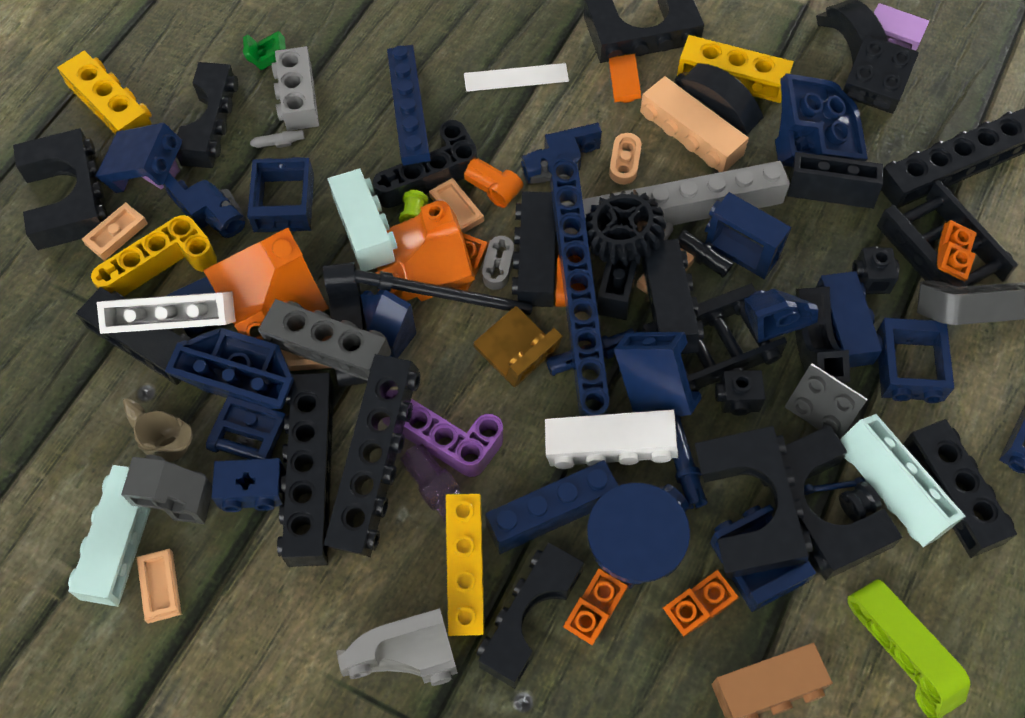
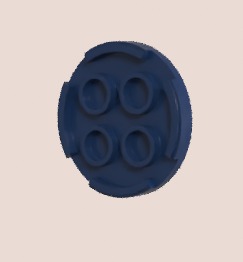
M628 483L609 490L596 502L589 516L587 536L595 561L605 572L618 580L632 584H641L667 577L677 569L688 549L690 528L683 508L668 492L650 484Z

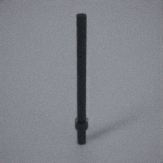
M355 270L353 282L377 286L378 290L390 292L391 289L506 311H510L517 306L524 314L530 315L532 312V303L393 277V273L383 271L377 274Z

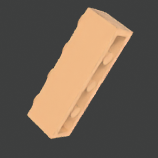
M666 76L643 93L640 112L644 117L661 127L667 135L677 139L688 151L694 152L702 158L711 168H715L719 172L727 171L744 156L749 137Z

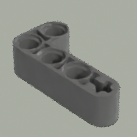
M940 281L920 282L917 313L937 322L950 325L1025 319V282L956 287Z

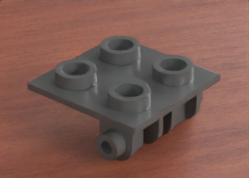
M811 363L785 405V408L818 430L830 425L840 440L868 399Z

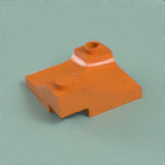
M435 201L420 207L421 212L419 215L387 230V233L392 231L396 239L398 248L393 250L396 262L378 267L375 273L379 274L380 271L393 273V277L450 288H457L476 280L458 219L446 202ZM395 289L390 291V293L405 301L417 297L422 302L432 298V296Z
M285 228L203 270L215 293L233 291L236 319L233 325L238 333L251 336L249 333L250 328L253 326L260 327L275 299L286 303L288 301L296 302L305 310L311 312L315 310L323 312L329 309L289 228ZM261 334L258 337H254L257 339L264 340Z

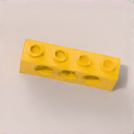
M688 35L680 57L677 76L683 72H690L698 63L713 65L738 79L752 96L781 103L780 79L785 74H790L794 61Z
M84 50L57 67L66 85L114 134L117 131L152 125L149 119L152 117L149 109L143 103L138 104L133 93L127 87L123 89L117 77L112 72L107 73L104 65L97 57L92 58Z
M447 494L448 636L484 635L481 495Z

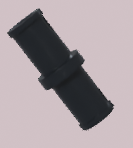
M684 230L678 237L680 248L695 256V262L699 265L705 264L721 275L722 278L732 268L734 262L714 250V245L711 243L705 244L689 233L688 230Z

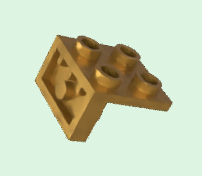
M515 306L475 340L473 346L515 388L558 349L563 336L555 328L545 334Z

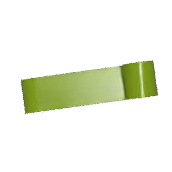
M875 579L847 597L849 607L854 615L917 685L915 692L916 701L928 718H942L966 702L971 684L965 669L884 582Z

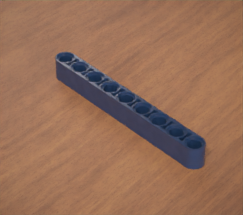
M561 158L552 165L550 186L578 409L580 416L606 415L609 406V393L579 170L573 160ZM564 174L568 175L570 178L561 179L558 176ZM564 201H570L574 205L566 207L561 203ZM574 228L578 233L568 234L564 230ZM575 255L580 257L582 261L574 263L568 257ZM580 283L584 285L586 289L583 291H576L571 286L573 284ZM585 312L590 318L588 320H579L574 314ZM586 340L591 342L594 348L584 350L580 348L578 343ZM593 370L598 375V378L587 380L582 376V372ZM591 399L597 400L601 403L602 408L592 411L586 406V402Z

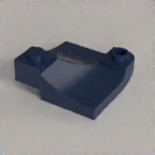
M788 73L780 79L782 113L779 135L775 139L778 161H781L783 166L792 167L795 152L859 161L868 160L858 107L837 83L825 79Z

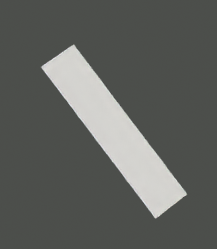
M566 63L464 73L466 92L569 82Z

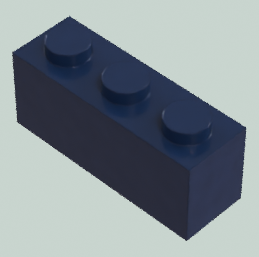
M857 271L821 275L816 287H830L831 321L837 345L841 349L849 350L850 367L873 365L883 350V341L881 336L876 333L874 327V313L871 308H868L865 299L866 289L864 283L859 281Z

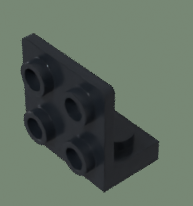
M866 35L843 91L853 101L893 114L919 54L918 51Z

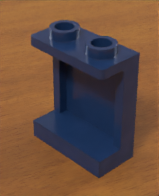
M165 123L117 131L96 177L115 193L124 192L131 178L147 176L155 184L163 185L180 149L182 139Z
M685 332L626 333L615 347L614 352L633 413L674 410L675 415L685 416L691 415L702 397L700 392L691 391L681 357V352L688 343Z
M771 504L762 509L759 505L754 506L743 513L742 516L744 518L734 523L732 520H727L714 529L715 533L710 544L722 564L723 561L717 539L760 530L773 518L774 508ZM808 561L805 564L753 573L731 579L751 612H754L809 583L816 572Z

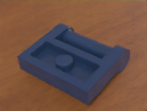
M228 396L208 436L206 449L215 453L220 450L249 460L272 459L273 450L284 428L286 413ZM228 431L261 441L262 444L260 449L224 439V435Z

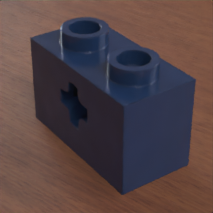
M280 458L214 461L212 500L219 509L225 512H239L242 508L270 511L276 506L284 505L285 493L281 491V475L286 474V470Z

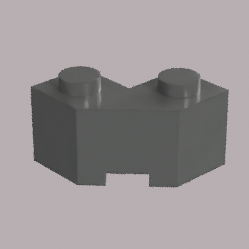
M146 455L145 458L132 457L121 495L132 506L165 510L172 520L205 524L212 498V484L206 475L201 472L180 467L156 455Z

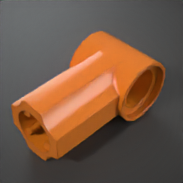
M479 158L471 160L464 173V180L486 192L489 199L501 208L507 207L524 186L521 178L513 171L505 170L501 172Z

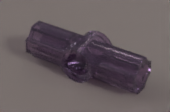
M423 444L414 445L405 452L400 461L417 483L418 490L428 506L433 511L437 510L443 521L446 522V495L461 494V490L449 471L445 468L442 470Z

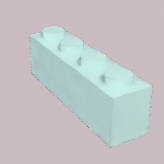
M360 168L327 178L333 200L360 270L369 271L396 262L393 250L398 248L396 239L392 231L387 233V230H390L385 213L379 214V212H382L378 196H372L375 193L370 178L364 179Z
M877 414L859 420L840 439L847 450L844 458L856 467L866 482L883 499L887 509L899 518L907 528L909 535L918 541L922 547L939 539L966 517Z
M113 465L110 474L103 481V494L99 505L92 512V525L88 536L81 543V556L78 565L73 569L69 577L68 592L79 600L119 607L151 508L132 506L121 495L129 467Z

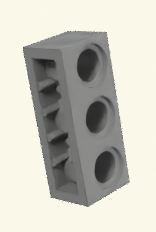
M307 46L275 51L276 62L272 63L274 79H278V83H274L276 99H280L281 104H276L279 121L284 120L287 131L318 127L319 119L312 64Z

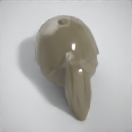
M128 398L123 399L125 414L134 429L135 440L138 443L139 449L146 455H156L170 463L183 457L188 450L193 435L192 429L187 423L164 411L145 413L143 407L136 401Z

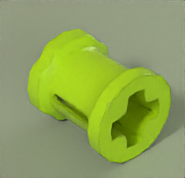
M418 190L404 192L402 199L405 205L403 212L399 215V222L402 223L419 215L421 212L420 207L428 204V196Z

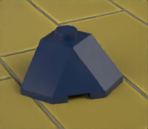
M777 289L760 290L751 294L749 298L744 299L745 313L758 343L818 323L819 309L816 304Z
M379 290L376 295L371 291H364L361 299L367 331L375 330L382 333L386 337L392 352L389 357L398 358L417 334L411 304L387 290Z

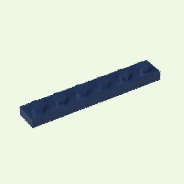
M413 45L389 48L387 53L402 165L431 161Z

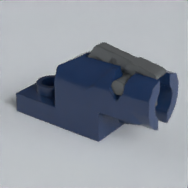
M599 123L546 134L543 150L539 149L521 156L522 171L527 185L551 181L552 165L561 158L573 160L577 164L578 170H580L581 153L600 149L602 131ZM562 174L558 176L561 179H568V175Z
M168 173L163 184L168 196L186 216L193 219L200 229L210 225L224 238L233 237L245 227V217L229 189L219 190L215 185L206 180L197 182L188 188L183 180L177 182Z

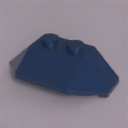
M224 328L207 332L189 341L178 342L165 369L167 374L205 392L225 398L228 396L269 409L283 408L294 381L279 345Z

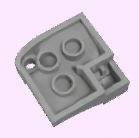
M440 608L371 629L358 637L347 650H337L336 652L341 674L343 677L349 675L350 679L365 677L372 672L393 671L421 676L424 684L431 682L432 686L451 681V675L458 674Z

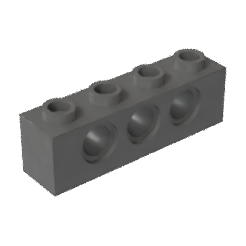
M275 299L258 328L264 341L279 345L281 350L368 381L374 355L390 356L392 353L387 339L382 333L375 330H369L368 332L359 329L355 324L347 320L339 322L331 319L322 311L315 310L311 312L305 310L301 305L293 301L286 303ZM304 326L301 330L295 331L298 327ZM331 336L330 339L322 341L323 338ZM353 346H359L358 349L349 351Z

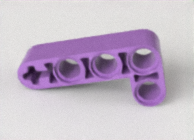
M388 390L386 399L394 398L398 390ZM411 399L410 403L413 405L412 415L409 422H405L402 433L405 438L465 476L475 477L481 474L502 446L503 424L501 419L493 414L481 415L466 433ZM390 417L383 418V423L389 426ZM419 421L426 423V425L420 429L412 427L414 423ZM488 429L497 432L494 436L486 437L481 434L483 431ZM444 437L452 439V441L447 445H440L437 443L441 438ZM468 454L478 456V459L473 462H467L463 458Z

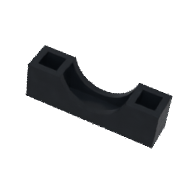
M198 62L192 83L199 101L208 106L199 119L179 127L177 135L182 139V144L176 157L181 166L213 168L216 157L218 158L221 153L220 141L222 135L226 134L227 115L232 112L233 93L238 90V78L234 76L230 64Z
M549 542L544 551L537 550L529 565L532 568L531 573L527 579L521 578L513 590L512 596L516 598L508 609L504 606L497 616L494 625L498 626L492 638L486 636L478 648L476 654L480 656L478 660L479 668L512 688H516L533 656V651L526 643L522 634V624L527 613L535 605L545 600H567L583 572L584 562Z

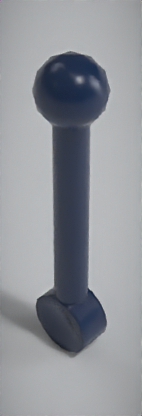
M859 476L854 481L815 486L808 484L804 485V495L819 491L855 487L858 483L866 482L864 477Z

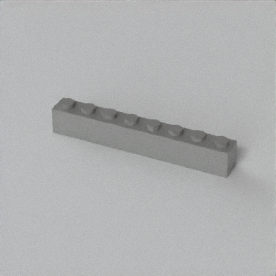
M781 161L637 188L635 190L639 196L646 193L649 196V200L655 199L658 207H661L666 223L671 222L673 225L712 218L709 216L712 206L717 200L722 201L729 192L757 208L783 204L790 182ZM634 189L627 190L625 192L626 194H630ZM617 192V193H613V194L616 196V195H620L621 192ZM610 194L582 199L585 218L586 214L591 213V205H599L600 197L608 199ZM572 202L561 203L566 207L574 205ZM574 228L564 230L568 234L578 233Z

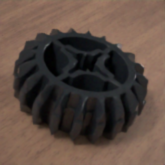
M622 189L620 195L615 196L610 192L608 199L600 197L599 205H591V213L586 214L585 221L589 248H591L594 256L600 257L603 263L610 259L614 266L619 261H623V264L627 267L631 260H635L639 264L640 257L645 256L650 259L651 250L658 251L659 242L664 241L666 221L661 207H658L655 199L649 200V196L646 193L639 196L635 189L630 194H626Z

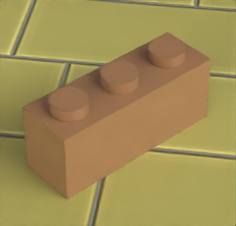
M811 643L719 676L711 685L725 718H760L758 714L771 710L773 715L788 711L793 708L791 702L801 698L804 699L805 703L818 700L826 696L823 690L833 684L815 643Z

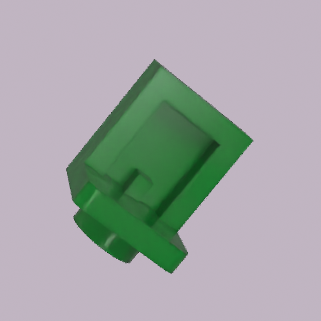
M279 31L259 42H256L248 34L243 37V54L245 58L260 70L276 62L275 51L286 49L285 37Z

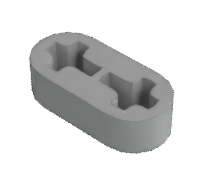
M497 236L490 240L482 268V279L484 285L491 290L502 289L509 281L514 254V243L509 237ZM500 247H504L505 250L502 253V257L497 258V251L500 250ZM495 267L499 268L500 275L493 279L491 275L494 274Z

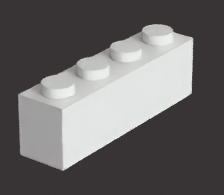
M233 291L97 302L100 334L226 325L236 322Z
M674 410L545 419L546 457L550 466H555L558 469H569L574 465L580 464L592 466L603 460L606 463L619 462L623 465H633L641 460H652L656 463L668 462L672 458H678Z

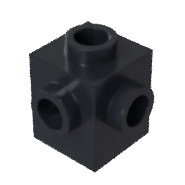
M872 246L862 248L857 260L853 261L852 272L857 271L859 281L865 285L866 294H890L899 279L900 265L899 261L894 257L893 248Z
M733 368L723 372L720 383L715 384L716 402H721L722 413L743 416L750 412H760L765 401L762 370L746 371L743 368Z

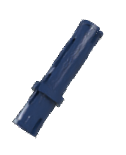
M628 329L625 332L610 337L606 335L601 336L603 356L607 360L613 358L615 347L626 333H635L633 329ZM592 343L581 346L580 348L584 350H590L594 348V346ZM571 350L546 358V364L551 376L573 369Z
M675 415L678 458H673L677 470L675 478L677 483H680L684 496L689 503L688 509H693V504H695L697 509L708 503L700 482L702 474L700 468L695 466L682 426L681 417Z

